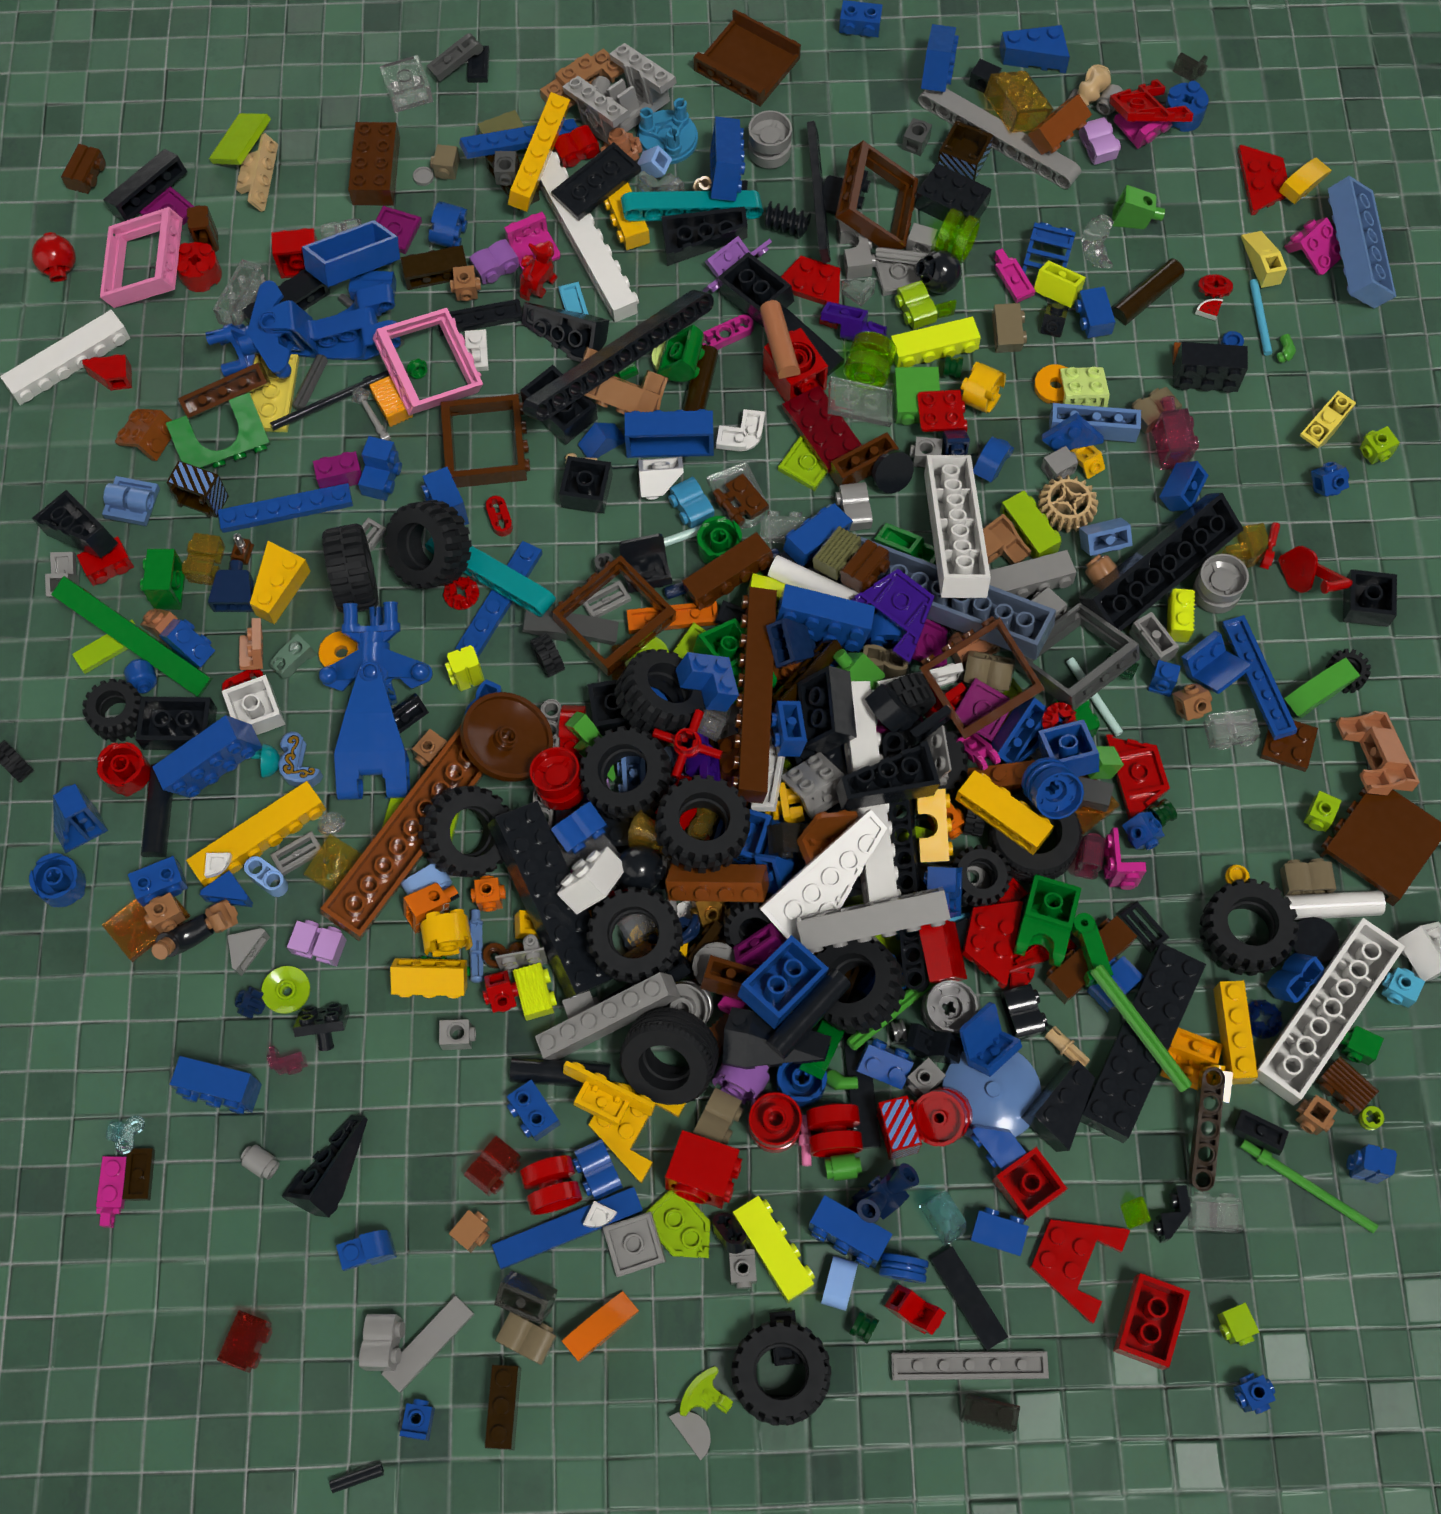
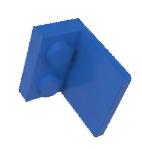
M1217 631L1212 632L1181 656L1187 677L1217 694L1221 693L1252 668L1250 663L1226 651L1222 635Z

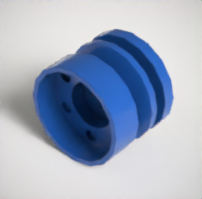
M1045 757L1038 759L1029 765L1023 774L1021 782L1023 793L1042 815L1050 819L1068 817L1082 803L1084 796L1083 784L1063 762L1056 758Z

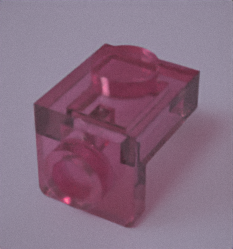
M275 1046L269 1047L271 1054L267 1055L269 1067L271 1070L274 1069L279 1075L288 1073V1075L297 1074L302 1071V1068L308 1066L307 1059L302 1052L280 1058L279 1051Z

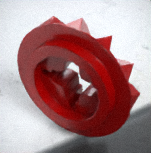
M1212 274L1202 277L1199 280L1198 287L1199 292L1204 293L1205 296L1222 299L1223 296L1230 295V292L1233 290V283L1222 275Z
M469 576L467 578L460 577L458 580H454L453 583L445 585L443 596L450 607L464 610L472 607L477 602L479 588L476 581L471 580ZM457 587L461 590L465 589L466 598L461 594L457 595Z
M1063 702L1053 703L1043 714V729L1059 726L1055 725L1059 721V716L1066 717L1063 724L1077 721L1075 716L1077 712L1072 710L1069 704Z

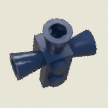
M906 1163L892 1167L883 1178L879 1175L876 1176L867 1185L869 1187L867 1191L862 1188L851 1197L854 1202L848 1209L857 1213L861 1219L868 1223H874L880 1217L884 1220L908 1199L909 1194L905 1190L918 1185L919 1177L917 1172Z

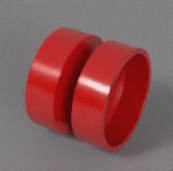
M562 747L545 749L533 759L530 765V777L541 802L550 809L566 810L572 808L585 795L580 785L582 783L579 778L581 767L577 757L570 750Z
M773 1092L761 1096L754 1102L749 1113V1133L753 1142L760 1149L770 1153H780L791 1148L798 1140L802 1124V1114L794 1099L786 1094Z
M832 1103L806 1111L808 1129L822 1132L809 1137L811 1156L825 1158L848 1153L856 1154L863 1151L861 1132L847 1130L860 1125L859 1108L857 1105Z
M563 1155L544 1158L520 1170L524 1189H538L526 1197L531 1215L555 1212L570 1207L582 1200L578 1182L565 1181L575 1174L571 1156Z

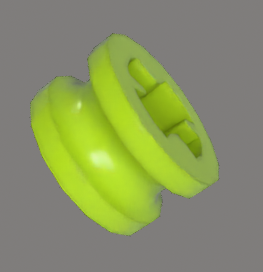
M1369 1106L1359 1113V1123L1366 1130H1375L1384 1123V1114L1378 1107ZM1366 1113H1368L1369 1115L1374 1114L1376 1116V1119L1374 1121H1376L1377 1123H1369L1366 1119L1369 1116L1366 1115Z

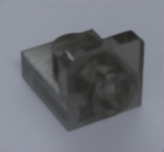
M1181 52L1176 59L1173 72L1189 81H1195L1206 72L1208 57L1204 55L1198 62Z

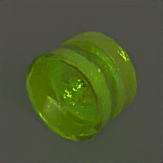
M952 208L941 226L934 251H949L957 257L960 263H963L976 240L981 223L980 218L969 215L964 220L963 212Z

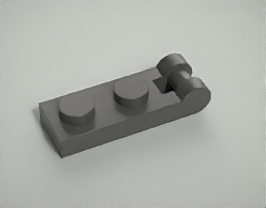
M468 33L430 62L427 68L440 82L474 54L479 55L483 51V46L479 41H476V38L471 33Z

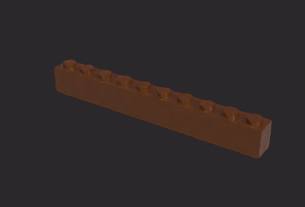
M749 587L747 595H743L741 609H745V614L741 616L740 628H744V633H741L739 647L743 648V651L739 654L738 667H742L737 678V687H740V693L736 699V707H739V714H736L734 727L738 728V734H735L733 748L737 749V755H734L732 769L736 770V776L732 777L731 787H736L739 790L737 796H743L746 802L763 804L768 793L774 664L766 625L776 621L777 590Z

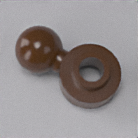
M514 942L509 948L505 949L499 943H491L483 951V961L488 967L497 969L499 966L496 960L491 959L492 954L504 955L524 951V945L521 942Z

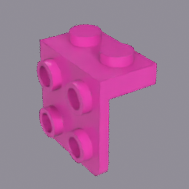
M1120 113L1114 117L1116 125L1137 149L1146 143L1152 142L1158 135L1167 132L1172 127L1171 122L1164 121L1129 122Z
M543 212L532 214L523 220L513 222L504 227L506 239L518 256L522 271L524 267L521 266V261L525 255H532L534 259L536 258L529 248V243L537 245L541 242L550 241L554 247L552 260L560 259V251L548 232L546 217Z
M1328 217L1316 221L1315 219L1308 221L1303 225L1304 229L1293 234L1290 237L1291 241L1284 246L1288 253L1302 249L1318 275H1324L1341 259L1339 254L1341 249L1336 238V230Z
M1113 827L1110 833L1106 835L1105 843H1102V855L1107 860V865L1104 866V878L1108 879L1109 887H1121L1123 890H1131L1138 887L1145 875L1146 862H1121L1118 828Z

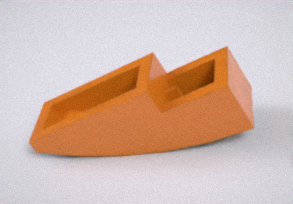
M622 1291L574 1329L562 1342L580 1363L634 1317L639 1310Z

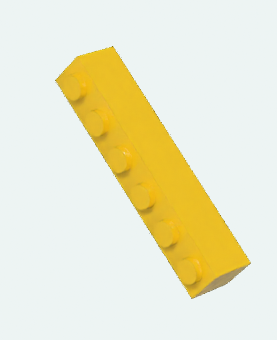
M553 92L550 93L510 189L508 205L528 212L566 119L570 99Z
M306 781L186 861L202 885L206 887L228 871L232 874L238 872L250 857H260L268 848L279 845L283 838L289 834L297 833L310 820L313 821L321 817L326 808L308 781ZM206 853L232 854L231 862L224 872L212 878L204 876Z

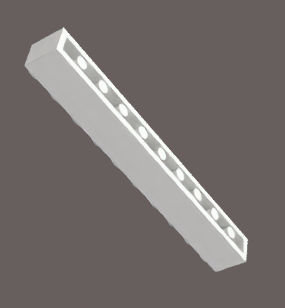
M552 151L539 182L542 193L614 322L616 323L637 314L638 296L635 292H631L628 278L622 276L619 262L613 260L610 246L604 244L602 232L599 228H595V222L591 213H588L578 221L552 196L551 191L569 178L566 168L560 166L558 154Z
M851 681L857 737L844 744L847 774L868 765L872 766L883 759V755L879 754L880 733L876 732L878 718L865 700L874 691L871 690L870 681ZM889 803L852 809V811H857V819L867 810L871 809L887 827L860 874L863 903L901 896V891L897 889L896 884L898 868L894 866L893 861L895 845L891 843L890 838L892 822L888 821L887 816Z

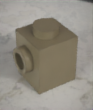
M437 144L435 155L431 156L430 167L434 170L436 178L456 179L460 162L457 146Z

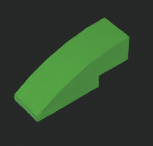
M1344 658L1300 686L1284 699L1295 714L1302 718L1318 705L1327 702L1361 675L1350 661Z
M577 711L565 724L580 740L574 748L582 757L587 756L585 752L587 746L590 745L592 747L595 744L593 739L598 735L602 738L594 723L585 713ZM612 765L607 775V779L612 782L616 779L614 765Z

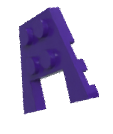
M896 569L874 583L869 589L854 596L851 600L875 606L879 613L906 632L892 652L909 665L931 609L934 595L901 570Z

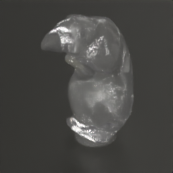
M1098 215L1096 218H1092L1086 225L1082 235L1084 256L1092 263L1093 267H1113L1111 260L1107 256L1104 242L1108 238L1114 222L1106 215Z

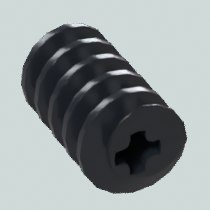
M770 201L765 216L766 228L770 229L773 226L775 231L781 228L783 233L789 230L790 235H794L797 232L798 237L801 238L808 229L811 212H809L807 217H804V210H801L799 215H797L795 207L791 212H788L787 205L783 210H780V203L775 208H772V201Z

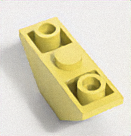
M1338 390L1303 430L1300 437L1316 448L1322 447L1338 430L1356 402Z

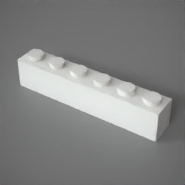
M109 310L1 375L0 378L18 404L22 405L43 391L50 389L61 380L68 378L81 368H84L82 360L102 357L131 338L112 310Z

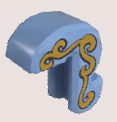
M298 732L286 733L280 743L284 752L278 763L280 774L291 786L298 787L308 781L310 786L314 787L323 778L321 771L317 768L302 767L307 744Z

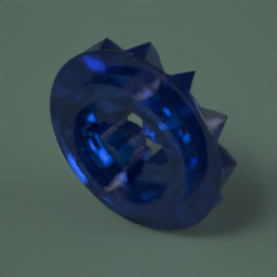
M1255 1000L1248 1005L1253 1036L1260 1039H1268L1280 1031L1283 1024L1282 1012L1276 1008L1275 1004H1271L1266 1000ZM1260 1013H1262L1263 1016H1271L1266 1021L1267 1025H1265L1263 1021L1254 1022L1257 1020V1018L1260 1017Z

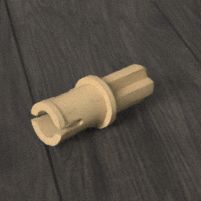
M707 176L695 180L692 190L709 191L710 184H712L711 179Z
M1056 1026L1045 1035V1038L1060 1051L1061 1056L1065 1054L1071 1061L1078 1060L1084 1067L1089 1063L1090 1059L1074 1045L1075 1041H1071Z

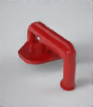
M1297 546L1279 557L1278 561L1288 586L1300 593L1311 590L1315 575L1324 580L1320 586L1323 594L1347 589L1353 584L1351 579L1319 564L1316 553L1305 546Z

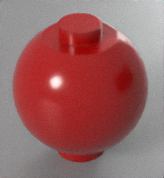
M53 232L45 233L35 242L32 248L34 265L41 273L49 276L50 281L61 282L67 279L66 273L73 269L76 254L72 244L66 238Z

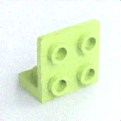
M1070 367L1060 369L1064 390L1063 404L1108 407L1110 394L1103 367Z

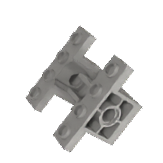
M626 43L617 47L609 55L611 61L624 69L628 88H626L625 81L620 79L606 89L608 94L606 97L598 92L596 85L592 86L579 76H576L562 86L564 93L577 102L583 125H588L592 133L608 145L609 132L612 129L623 128L625 132H628L640 123V110L642 108H651L654 113L670 102L668 89L677 84L674 75Z

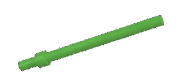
M1245 1139L1242 1141L1240 1148L1254 1156L1261 1165H1268L1371 1233L1377 1230L1378 1224L1272 1157L1273 1154L1264 1148L1261 1150Z

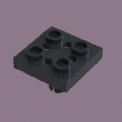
M333 1003L329 1004L326 1008L317 1009L315 1006H310L302 1009L293 1027L294 1036L300 1037L317 1034L319 1051L333 1049L334 1044L331 1032L345 1030L350 1014L348 1004Z

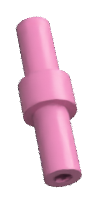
M802 1115L799 1146L801 1147L802 1166L808 1167L812 1166L809 1137L813 1135H811V1130L807 1126V1116Z

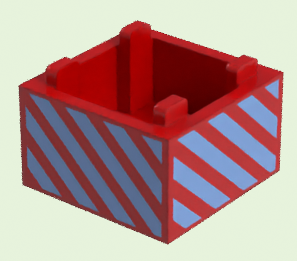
M908 1095L879 1102L877 1106V1118L889 1161L917 1154L922 1146V1141L925 1140L924 1135L919 1136L911 1107L914 1105V1100L909 1101Z

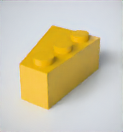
M267 541L250 601L256 616L275 625L311 572L306 559Z

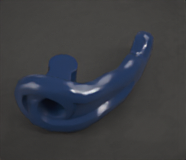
M696 913L692 914V919H687L686 917L679 918L683 930V945L695 939L699 933L700 920ZM650 934L647 940L651 944H657L658 936Z

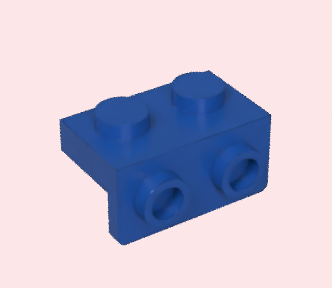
M874 1038L873 1041H866L864 1043L866 1047L856 1070L902 1090L914 1064L909 1056L910 1053L898 1047L895 1050L886 1047L887 1043L877 1038Z

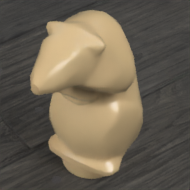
M1096 64L1088 69L1085 81L1080 83L1077 92L1086 106L1098 100L1100 93L1110 85L1111 75L1108 68Z

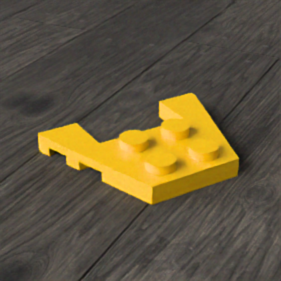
M619 1083L628 1087L630 1089V1092L638 1096L640 1095L631 1087V1085ZM653 1102L655 1106L678 1118L687 1104L664 1105ZM629 1106L618 1127L593 1116L588 1124L591 1130L603 1140V1143L633 1174L637 1181L642 1183L653 1162L631 1149L650 1116Z

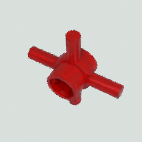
M696 709L689 728L679 730L676 735L657 728L653 731L652 737L672 743L675 752L678 754L671 776L680 779L686 760L695 757L699 753L719 760L722 757V750L702 744L701 737L697 733L704 712ZM688 738L693 740L691 748L687 749V747L680 746L681 742L687 743Z

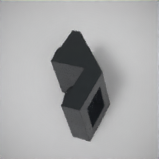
M1187 1185L1176 1186L1171 1190L1172 1193L1169 1194L1170 1206L1172 1209H1175V1212L1161 1213L1156 1217V1221H1154V1232L1156 1237L1159 1236L1160 1243L1170 1240L1191 1212Z

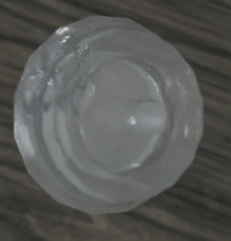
M328 812L319 818L317 829L319 833H333L335 836L344 827L346 819L338 812Z

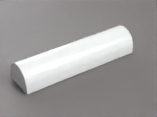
M779 555L773 560L768 572L769 577L784 584L848 600L853 599L854 596L859 594L842 584Z
M1380 890L1287 895L1283 897L1284 899L1288 897L1292 902L1289 907L1296 910L1297 917L1295 920H1303L1309 917L1327 919L1380 916L1384 914L1386 907L1384 893Z

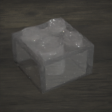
M418 55L379 66L394 113L433 102L430 84Z

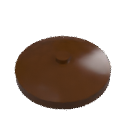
M496 692L479 698L470 706L461 723V742L469 760L484 774L497 780L518 782L531 778L530 765L533 759L540 752L553 747L552 729L545 715L531 701L516 694Z

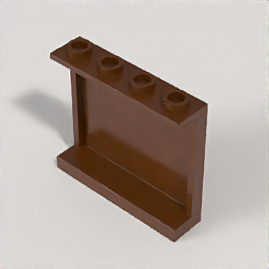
M734 9L732 11L733 20L704 54L697 52L693 57L694 71L761 107L799 61L801 44L748 17L745 13Z
M1363 787L1359 793L1362 796L1360 801L1354 800L1346 812L1349 813L1347 819L1341 818L1334 827L1337 833L1334 837L1329 835L1321 845L1324 851L1320 857L1323 858L1326 854L1330 855L1388 895L1385 902L1394 906L1402 898L1441 842V821L1393 789L1388 795L1369 794L1366 792L1365 787Z

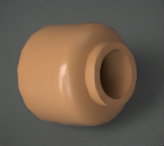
M1099 554L1086 564L1085 574L1095 586L1116 569L1117 565L1108 555L1101 556Z

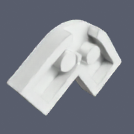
M744 409L741 428L719 425L716 449L747 451L754 448L762 438L765 412Z

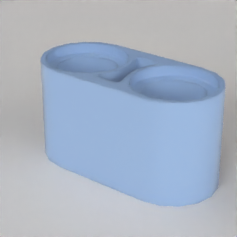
M253 856L245 862L244 870L246 874L268 894L280 897L287 892L288 882L282 873L264 859ZM262 866V870L259 873L253 874V870L256 867ZM274 880H280L278 886L270 887Z
M430 864L405 879L401 886L405 893L409 895L434 883H438L442 890L452 884V880L447 872H441L436 869L437 864Z
M833 1256L821 1304L846 1311L858 1266L857 1262Z

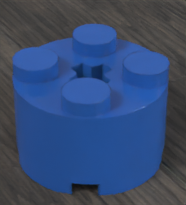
M1197 81L1180 83L1170 88L1164 107L1186 106L1194 113L1191 122H1171V128L1176 127L1180 128L1179 131L1189 132L1200 126L1209 98L1206 91L1200 87Z
M439 201L431 218V223L433 224L432 230L429 229V242L447 248L461 246L462 238H460L461 232H466L468 224L466 220L467 209Z
M877 611V614H874L872 629L867 637L866 644L894 649L906 632Z
M59 853L45 855L36 862L37 865L30 872L29 883L32 890L51 907L69 906L78 899H81L85 894V874L67 856Z
M793 1062L783 1063L782 1066H779L777 1072L778 1092L790 1096L800 1108L816 1104L824 1094L827 1072H825L821 1080L800 1070L801 1064H794ZM799 1076H804V1084H799Z

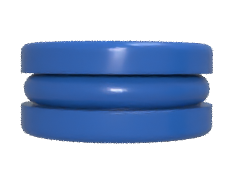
M883 1253L881 1255V1261L883 1262L881 1263L882 1268L879 1269L880 1276L911 1283H926V1269H928L929 1265L927 1260L892 1253Z

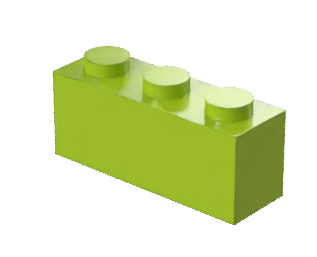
M1024 490L1002 502L999 513L1001 515L1004 514L1013 523L1018 535L1031 550L1030 556L1032 559L1059 551L1062 542L1061 536L1057 530H1053L1050 526L1047 516L1039 511L1032 496H1028Z

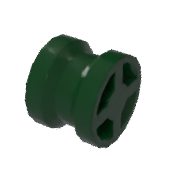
M946 355L943 377L954 376L956 379H960L963 357L955 359L950 355Z
M1167 799L1161 800L1157 806L1148 808V812H1152L1162 827L1166 825V822L1177 819V812L1172 803Z
M861 1310L849 1334L852 1336L858 1335L867 1344L879 1320L876 1318L870 1319Z

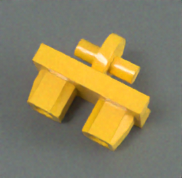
M782 782L779 790L781 801H777L776 811L765 813L771 815L773 820H779L780 815L783 814L786 830L792 831V824L805 821L802 805L789 807V805L801 803L802 801L791 788H786L785 782Z

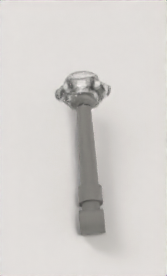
M362 387L357 388L352 393L351 401L363 404L375 426V430L380 435V439L390 441L391 438L388 432L381 425L367 402L371 391Z

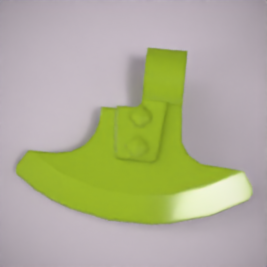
M716 1366L702 1372L688 1386L681 1401V1416L686 1417L695 1407H701L708 1411L713 1404L720 1411L727 1414L733 1406V1401L726 1395L718 1392L713 1386V1380L719 1372Z

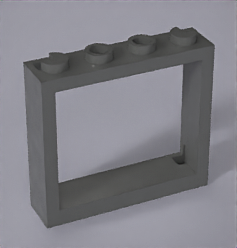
M1078 603L1055 621L1054 627L1039 656L1080 625L1116 649V653L1069 689L1035 665L1033 659L1024 656L1045 688V691L1059 702L1071 705L1072 710H1076L1140 660L1139 644L1081 603ZM1014 656V659L1016 660L1015 669H1017L1019 672H1021L1028 678L1023 668L1019 664L1018 660Z

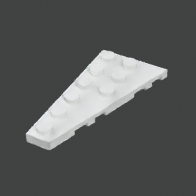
M871 809L867 810L759 908L786 939L792 935L801 943L796 918L840 909L887 827Z

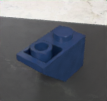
M966 430L943 431L942 454L967 455L970 438Z

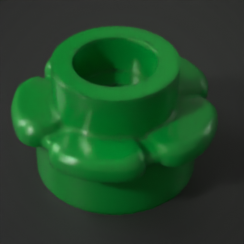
M419 358L411 360L407 365L409 376L415 379L423 378L427 373V364Z

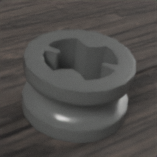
M898 1019L896 1023L893 1021L889 1022L895 1043L899 1042V1039L904 1041L908 1039L902 1019Z

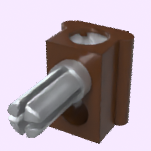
M235 533L233 536L235 544L231 560H240L243 562V565H248L254 544L249 539H244L240 534Z

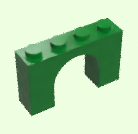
M250 393L229 400L238 422L239 430L234 443L226 449L210 450L202 446L195 435L187 415L167 422L166 426L180 460L201 469L211 466L216 469L226 465L225 461L234 459V461L246 458V453L254 451L256 454L267 450V446L271 444Z

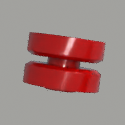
M939 1087L922 1095L915 1102L912 1109L919 1136L924 1135L925 1140L923 1142L932 1146L944 1147L959 1140L968 1132L973 1120L972 1108L968 1099L960 1091L951 1087Z

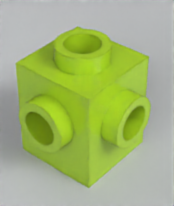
M1386 426L1378 431L1372 430L1363 437L1364 440L1359 448L1362 455L1372 465L1378 461L1385 462L1394 454L1400 442L1390 428Z

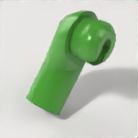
M1284 334L1279 338L1283 349L1276 355L1280 363L1289 362L1296 353V348L1290 334Z
M836 1070L827 1071V1084L834 1090L858 1089V1077H844Z

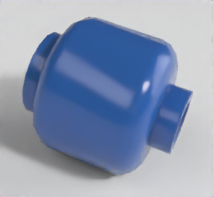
M136 659L125 667L124 675L126 682L131 683L139 693H147L156 686V673L154 667L148 661Z

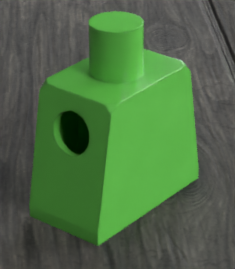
M1126 185L1113 207L1112 226L1145 229L1151 219L1163 220L1165 208L1156 207L1157 197L1155 194Z
M841 649L833 656L838 663L836 668L850 671L851 681H870L871 690H875L877 681L883 680L886 676L864 653H847L845 649Z

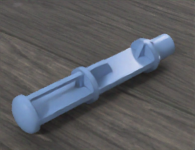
M478 909L471 910V920L469 921L473 943L469 952L470 981L473 983L484 981L483 921H481L480 910Z

